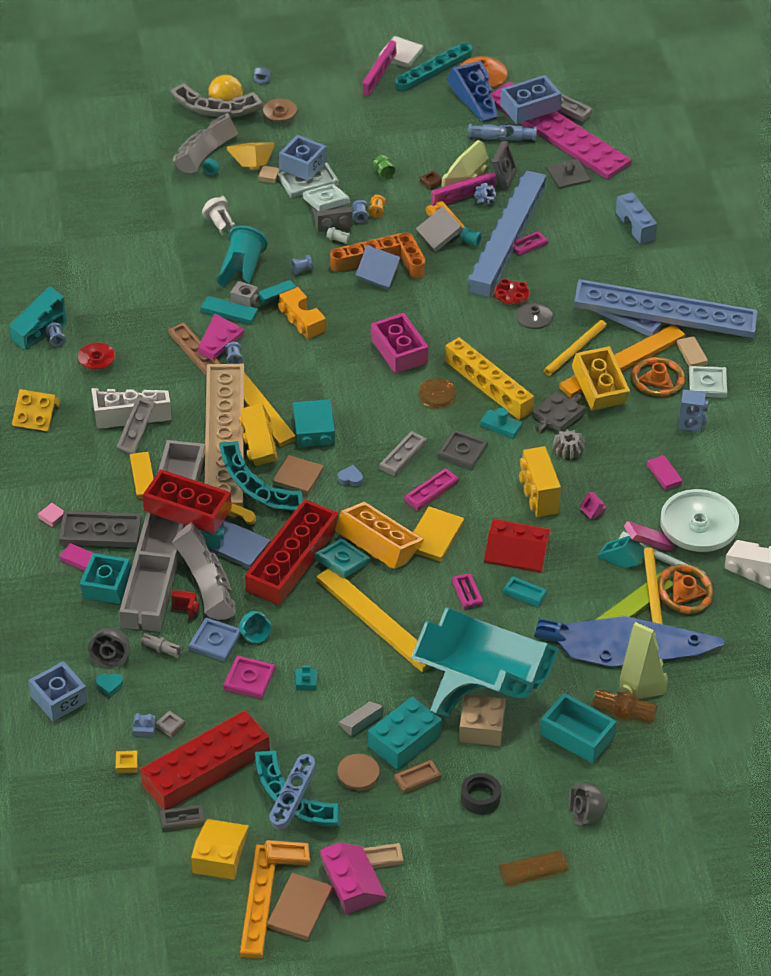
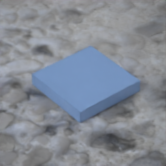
M367 245L355 278L388 290L400 257Z
M205 618L188 646L189 651L226 662L242 636L240 628Z

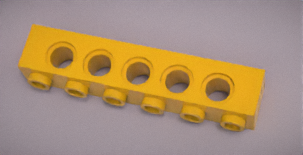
M458 337L445 345V362L495 402L507 409L519 421L532 413L534 409V395L464 340Z

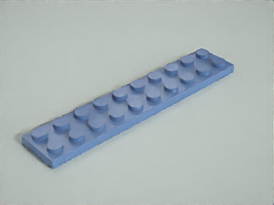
M581 279L578 280L574 307L742 337L754 338L757 317V310Z

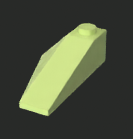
M636 622L632 628L624 659L618 692L638 700L665 694L668 678L662 670L663 660L659 659L658 656L659 646L654 630Z

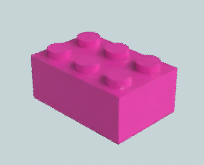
M405 313L371 323V340L395 374L428 363L429 347Z

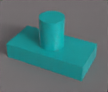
M498 408L496 412L489 409L481 419L480 426L514 439L522 429V422L508 417L507 409Z

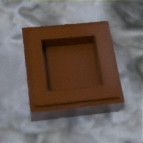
M432 170L420 177V183L429 190H433L442 185V177Z

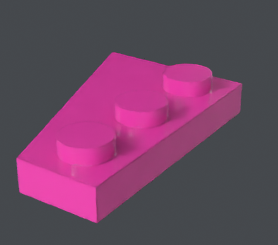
M215 314L198 347V353L214 360L225 351V346L228 343L236 342L244 335L245 329Z

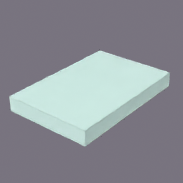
M327 162L309 181L285 171L278 173V179L290 198L302 196L305 191L326 185H339V180Z

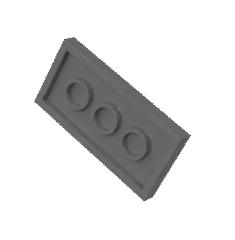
M64 511L59 545H69L71 543L81 546L137 548L142 520L141 514Z

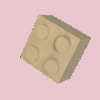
M465 695L460 721L459 742L501 747L506 699Z

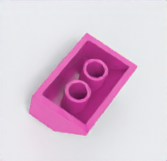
M339 842L320 850L323 866L346 915L387 899L362 846Z

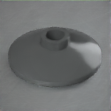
M540 303L525 304L516 313L517 321L522 326L530 329L546 327L551 323L553 317L552 311Z

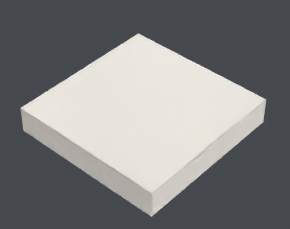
M395 36L391 39L396 41L397 54L391 63L409 68L423 51V45Z

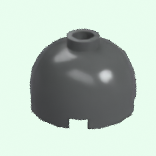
M113 627L97 631L88 645V653L90 652L93 663L105 669H112L111 666H122L128 657L130 649L129 640L125 634Z
M575 783L576 787L571 788L568 797L569 812L573 811L576 817L571 819L576 825H592L603 817L608 806L607 799L598 786L590 783Z

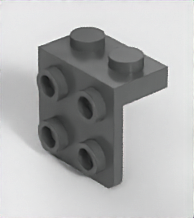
M346 204L324 211H318L312 207L318 232L328 231L329 228L333 227L336 230L352 228V209L347 207Z

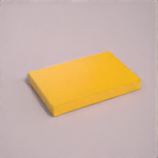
M428 507L413 532L424 539L415 554L441 562L463 526L464 518Z

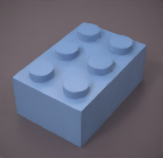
M546 75L502 88L500 105L514 122L518 124L561 110L562 93Z

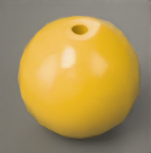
M232 75L218 76L209 86V97L232 101L234 98L243 96L241 83Z

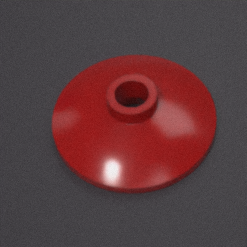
M100 342L87 344L78 353L80 364L94 370L108 367L115 359L114 349L108 344Z

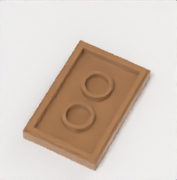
M292 873L270 916L267 928L309 941L333 891V886Z

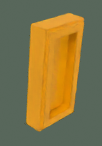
M269 840L265 842L266 863L309 865L308 843Z

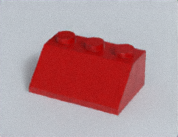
M493 519L488 534L484 563L542 573L550 544L551 529Z

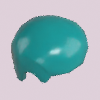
M250 611L240 621V633L251 643H261L271 633V622L259 611Z

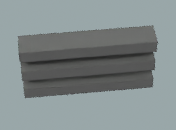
M202 805L160 811L163 832L202 827L205 824Z

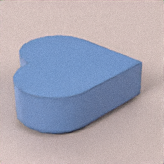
M352 465L338 473V482L342 485L360 486L363 482V475Z

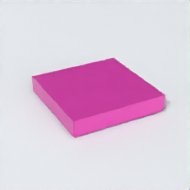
M236 656L223 689L263 699L276 666Z

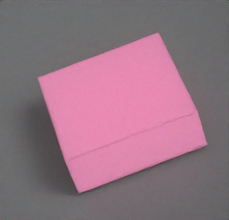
M51 503L38 513V517L51 527H54L62 520L64 510Z

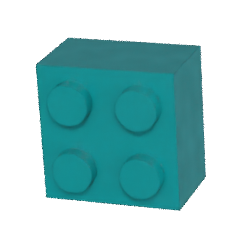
M93 553L79 584L84 598L122 604L132 568L130 559Z

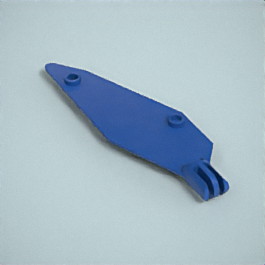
M627 616L568 624L539 618L534 634L535 638L559 643L572 659L607 667L623 666L635 622L654 630L659 646L658 656L662 660L698 656L724 644V640L721 637Z

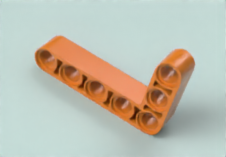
M399 233L339 247L330 252V268L334 272L358 268L365 248L368 245L400 257L412 278L420 279L425 275V258L413 236L409 233Z

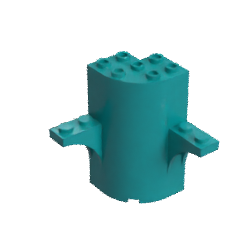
M446 607L439 625L430 621L425 622L411 659L445 672L430 710L449 718L456 704L465 695L478 689L495 690L513 698L529 696L532 690H538L547 679L559 649L542 641L533 640Z

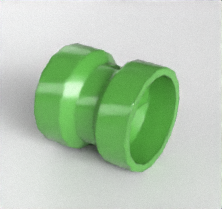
M386 155L378 156L373 162V166L381 178L388 179L395 174L396 168Z

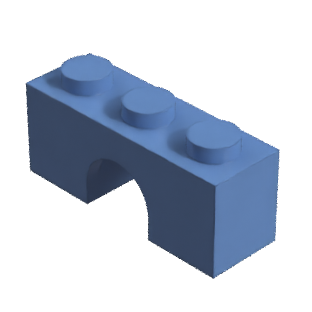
M631 192L618 196L616 214L623 223L631 221L632 234L640 244L656 240L657 223L635 194Z

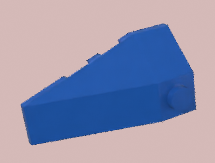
M477 61L453 67L447 81L454 93L482 122L496 119L498 115L495 101L491 95L492 88L489 86V74L482 62Z

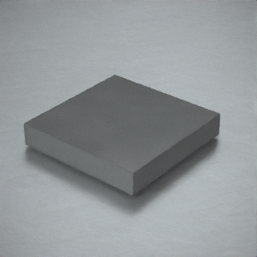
M501 141L492 160V165L500 187L504 190L508 189L517 166L508 142Z
M454 429L438 452V458L473 470L488 447V441Z

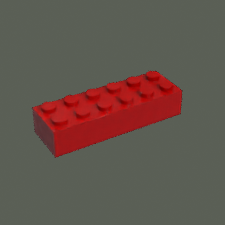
M304 499L245 574V591L280 606L314 562L315 553L322 550L336 533L338 512Z
M244 710L141 768V783L163 810L171 809L255 761V752L270 751L269 735Z

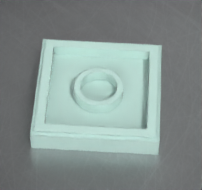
M334 184L303 192V198L318 211L350 203V197Z
M689 366V390L706 392L705 397L727 398L726 367Z

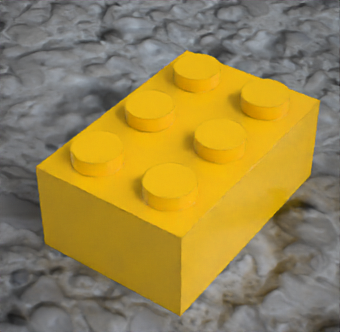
M611 347L576 353L572 368L591 411L626 404L630 390Z
M546 447L523 450V456L520 458L522 471L519 472V479L521 483H524L526 497L529 496L530 509L534 510L536 517L559 514L561 486Z

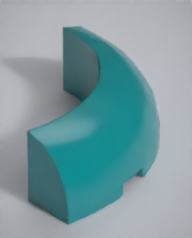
M238 441L219 443L223 463L229 475L247 495L275 509L295 511L302 502V491H288L270 487L248 469L241 455Z
M255 752L256 766L261 783L276 803L285 785V780L280 771V761L277 752ZM290 796L283 800V803L286 805L294 802V798ZM302 797L293 816L301 821L317 826H341V812L338 803L309 801Z

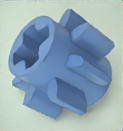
M483 183L481 186L476 187L474 196L478 203L483 202V205H488L490 202L495 201L494 197L497 193L493 185L488 186L487 183Z

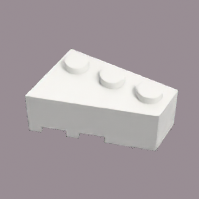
M737 540L726 554L724 568L771 589V546L763 548L759 547V544Z

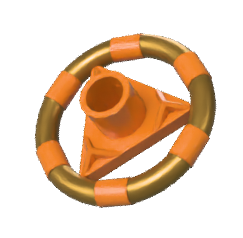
M651 357L638 362L634 366L631 379L634 386L640 392L648 396L661 398L674 395L680 391L685 382V374L682 368L674 361L662 357ZM653 365L652 370L638 379L639 372L643 367ZM666 366H669L678 375V380L674 387ZM645 385L654 386L665 390H652L647 388Z
M672 565L664 569L658 578V591L662 602L678 613L688 615L700 613L707 609L713 600L714 589L710 579L704 572L692 565ZM679 571L696 575L701 579L706 590L696 584L694 577L690 575L683 576ZM674 573L673 596L671 600L664 589V583L670 574ZM706 595L701 604L697 606L679 605Z

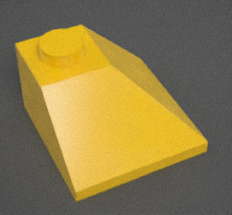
M274 142L244 143L227 146V150L242 167L256 170L260 169V166L267 164L275 145Z

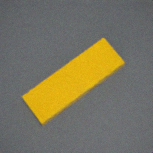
M149 452L130 454L137 500L143 499V493L153 480Z

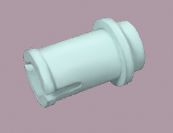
M333 227L328 229L326 237L330 241L336 240L347 244L350 233L336 230Z

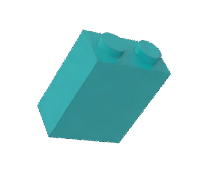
M330 399L293 402V419L297 447L335 445V430Z

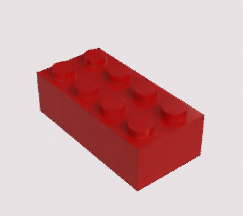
M162 469L159 470L142 495L145 512L184 525L193 522L199 530L214 535L232 509L231 492Z

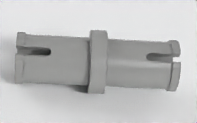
M145 633L141 639L142 646L155 649L157 653H166L175 658H178L179 654L182 653L181 645L168 642L166 638H157Z

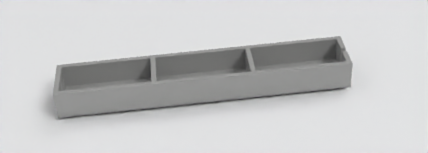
M167 440L159 470L162 469L200 482L205 464V444ZM147 512L119 611L122 628L139 629L141 626L143 630L161 632L181 556L172 544V541L187 525Z

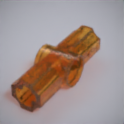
M597 689L593 700V706L613 711L621 719H629L632 716L651 722L655 719L658 704L639 700L634 694L627 691L616 694Z

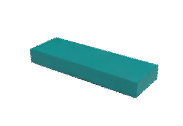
M207 296L201 306V312L216 314L222 318L250 325L258 314L257 308Z

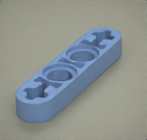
M303 754L296 760L270 813V821L275 829L282 830L288 827L316 771L315 759L309 754ZM307 762H309V763H310V766L307 765V766L305 767V769H304V773H305V774H303V773H302V772H303V766H302V764L306 765ZM295 779L303 780L302 785L294 787L292 782ZM286 797H293L294 802L292 804L286 805L283 803ZM283 813L284 820L280 819L279 822H277L276 818H280Z

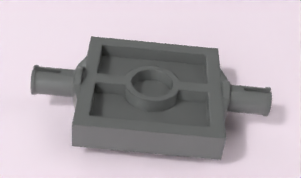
M556 392L532 411V417L540 421L535 426V430L540 433L547 427L557 431L566 429L585 414V407L577 404L582 400V396L577 393L569 399Z

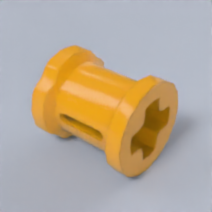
M374 195L371 198V206L368 213L373 218H380L384 214L383 207L386 205V199L381 195Z

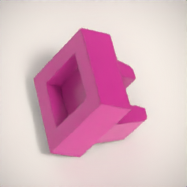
M588 492L580 505V508L589 519H596L607 508L594 492Z

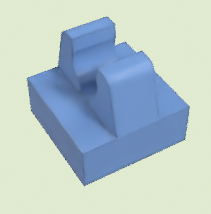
M140 713L134 715L133 736L154 737L155 715H140Z

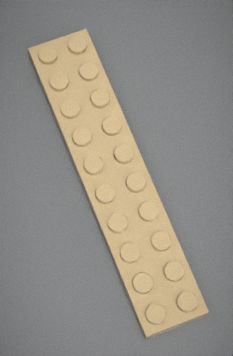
M207 364L205 484L231 492V503L243 508V490L239 488L229 475L223 463L219 443L238 441L240 452L244 459V427L241 426L239 416H242L240 409L244 408V364Z

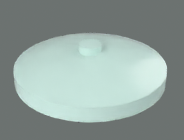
M692 489L679 492L666 501L661 511L660 523L664 534L674 544L691 551L708 552L723 548L735 538L739 527V515L735 506L724 496L708 490Z

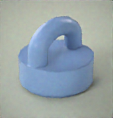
M255 68L254 80L257 83L265 84L269 81L271 75L269 69ZM258 76L265 77V79L260 80L258 79Z

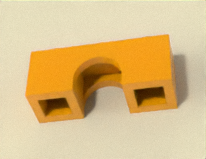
M298 287L279 294L278 307L280 311L285 313L289 321L297 327L300 334L310 339L326 332V318L317 308L307 311V297Z

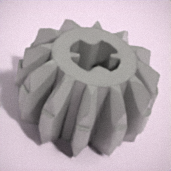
M568 429L565 432L559 431V434L555 435L554 452H556L557 457L562 456L563 460L569 458L572 461L573 457L579 459V456L585 450V438L582 437L581 433H576L575 429L573 431H568Z

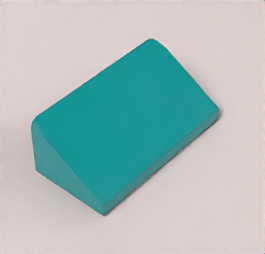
M291 280L259 291V306L262 307L278 301L279 294L294 289L296 286Z

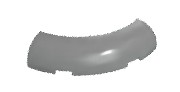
M185 83L170 90L172 96L184 107L210 117L219 118L226 113L229 114L230 118L240 117L263 108L262 101L254 92L234 98L232 101H223L222 99L211 97L209 99L203 98Z
M226 113L212 121L208 129L199 130L178 149L179 154L173 157V162L179 170L185 173L198 171L200 163L213 150L239 134L229 114Z
M191 522L175 536L172 544L182 555L198 583L203 597L204 613L213 619H228L234 616L236 612L235 601L229 595L232 591L230 583L217 556L209 552L205 544L207 542L194 523Z

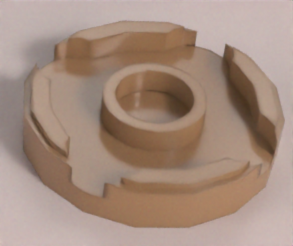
M353 754L340 762L337 776L340 784L346 789L350 790L351 788L362 792L376 785L379 778V766L370 756Z

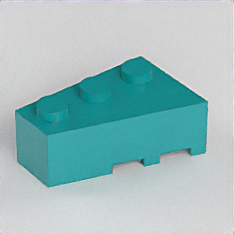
M49 286L9 326L11 340L26 350L48 336L46 327L49 324L59 323L61 327L65 325L67 321L64 296Z

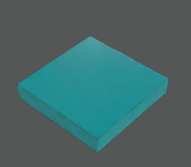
M343 539L315 553L314 558L342 578L370 563V557Z

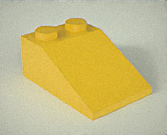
M207 819L195 842L191 856L192 873L235 880L249 825Z

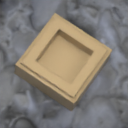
M263 166L258 176L259 181L275 184L280 169Z

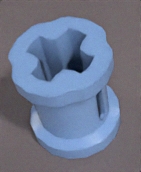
M357 200L353 203V220L357 223H364L368 220V207L365 201Z
M310 255L297 260L295 258L291 259L292 269L295 274H299L300 271L313 270V262Z
M51 323L46 327V333L50 336V344L54 347L62 346L66 338L62 334L61 325L59 323Z
M230 342L225 346V352L228 354L226 358L228 364H241L243 362V357L240 354L242 349L238 342Z

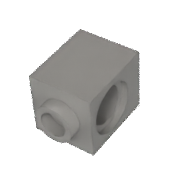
M238 281L231 291V302L254 307L259 303L258 287Z

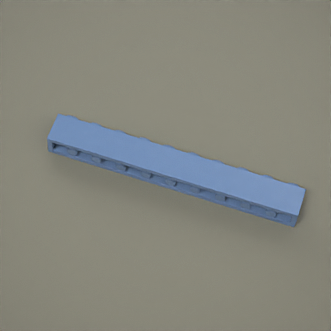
M526 170L524 176L520 177L519 186L515 187L513 197L509 198L507 209L504 208L502 219L498 220L496 230L492 231L491 240L487 241L485 251L480 254L479 263L475 264L473 274L469 275V293L490 298L514 251L513 242L520 239L545 190L546 175Z

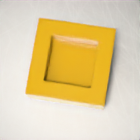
M116 751V773H137V751Z

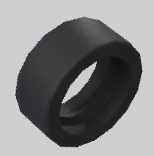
M472 774L462 783L461 802L472 813H491L498 808L501 802V785L495 777L489 774ZM485 787L490 789L494 796L487 800H476L469 795V791L473 788Z

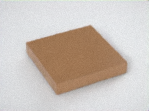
M288 455L275 476L273 485L291 491H302V494L309 495L322 474L324 466Z

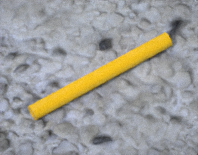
M603 320L597 322L544 369V373L547 376H551L606 328V323Z
M648 547L644 549L652 622L663 624L654 550Z

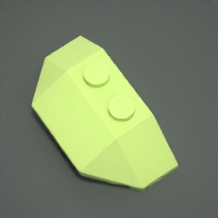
M477 140L457 158L448 173L442 177V188L488 173V155L483 142Z

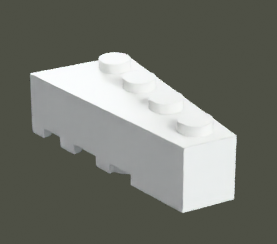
M92 388L97 429L125 426L137 396L155 402L148 423L172 420L168 391L144 390L142 393H137L129 389L126 392H115V389H107V392H99L98 389Z

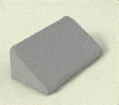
M368 702L338 722V725L352 737L382 717L383 706Z

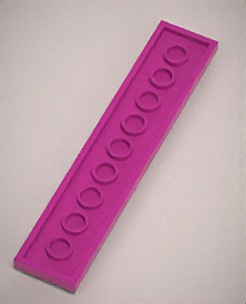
M512 82L491 93L496 108L507 115L508 113L500 105L501 89L515 85ZM557 111L521 122L527 128L537 127L536 134L573 158L578 159L582 164L607 180L631 165L632 160Z

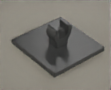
M578 159L546 166L559 189L591 182L590 177Z

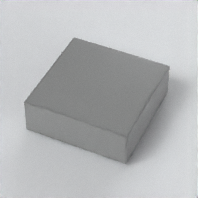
M168 711L156 722V728L171 738L185 726V721L171 711Z

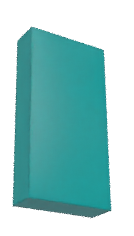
M512 576L504 587L503 594L539 608L548 595V590Z

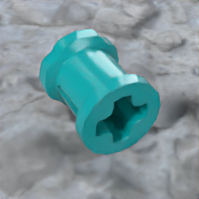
M464 227L460 234V242L471 243L474 247H478L482 239L481 232L470 231L467 227Z

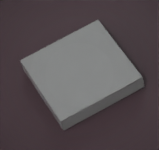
M443 206L416 228L436 252L463 230Z

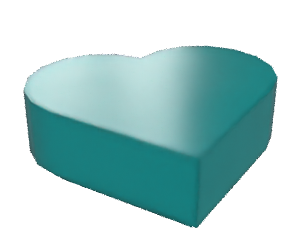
M117 673L111 675L101 674L96 678V686L100 691L111 697L123 686V678Z

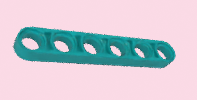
M461 43L398 76L395 79L396 89L407 91L472 56V45Z

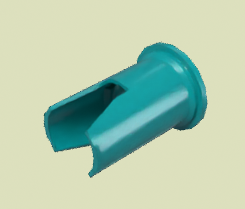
M236 226L229 232L230 245L220 273L217 276V282L222 288L234 276L235 271L241 272L244 283L250 284L260 253H263L268 246L266 236L256 228Z

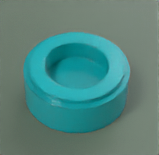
M211 158L206 159L202 164L203 170L209 175H216L220 170L219 164Z

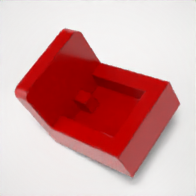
M172 591V609L188 611L189 620H193L195 613L198 614L200 602H197L196 593Z

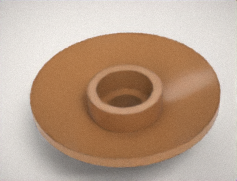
M274 99L267 102L263 107L264 115L273 121H287L293 118L297 112L296 105L287 99Z

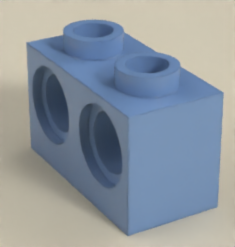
M683 389L678 429L701 432V427L706 425L707 414L703 413L704 411L707 412L709 400H705L706 392Z

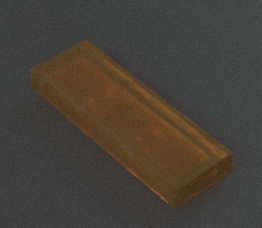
M562 850L502 864L499 870L507 887L568 871V864Z

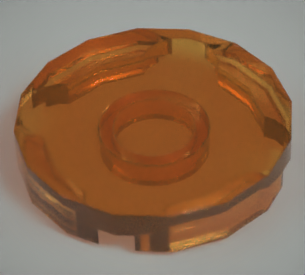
M428 379L419 387L420 400L431 408H438V406L448 407L456 399V388L446 379Z

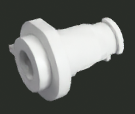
M224 196L210 199L202 210L204 218L213 220L221 235H224L225 228L230 232L233 227H236L227 212L229 203Z

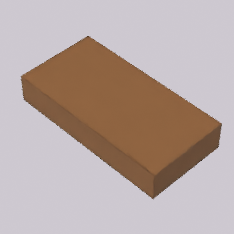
M432 760L394 775V780L403 794L441 779V773Z

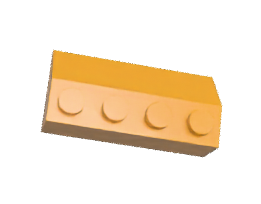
M366 502L342 510L335 529L343 538L355 543L357 547L364 549L374 558L381 560L393 569L407 564L424 541V539Z

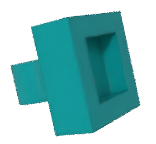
M302 665V669H296V690H316L317 669H311L310 665Z

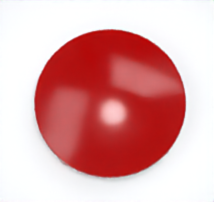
M504 278L495 287L494 295L503 303L520 304L529 298L530 291L526 282L510 281Z

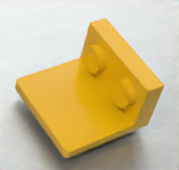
M19 389L12 425L48 432L54 407H59L60 399L52 394Z

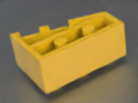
M263 403L240 409L242 416H239L241 426L245 427L246 433H243L245 443L249 445V450H247L249 461H253L256 467L277 461L276 446L272 437L273 430L269 424L271 418Z

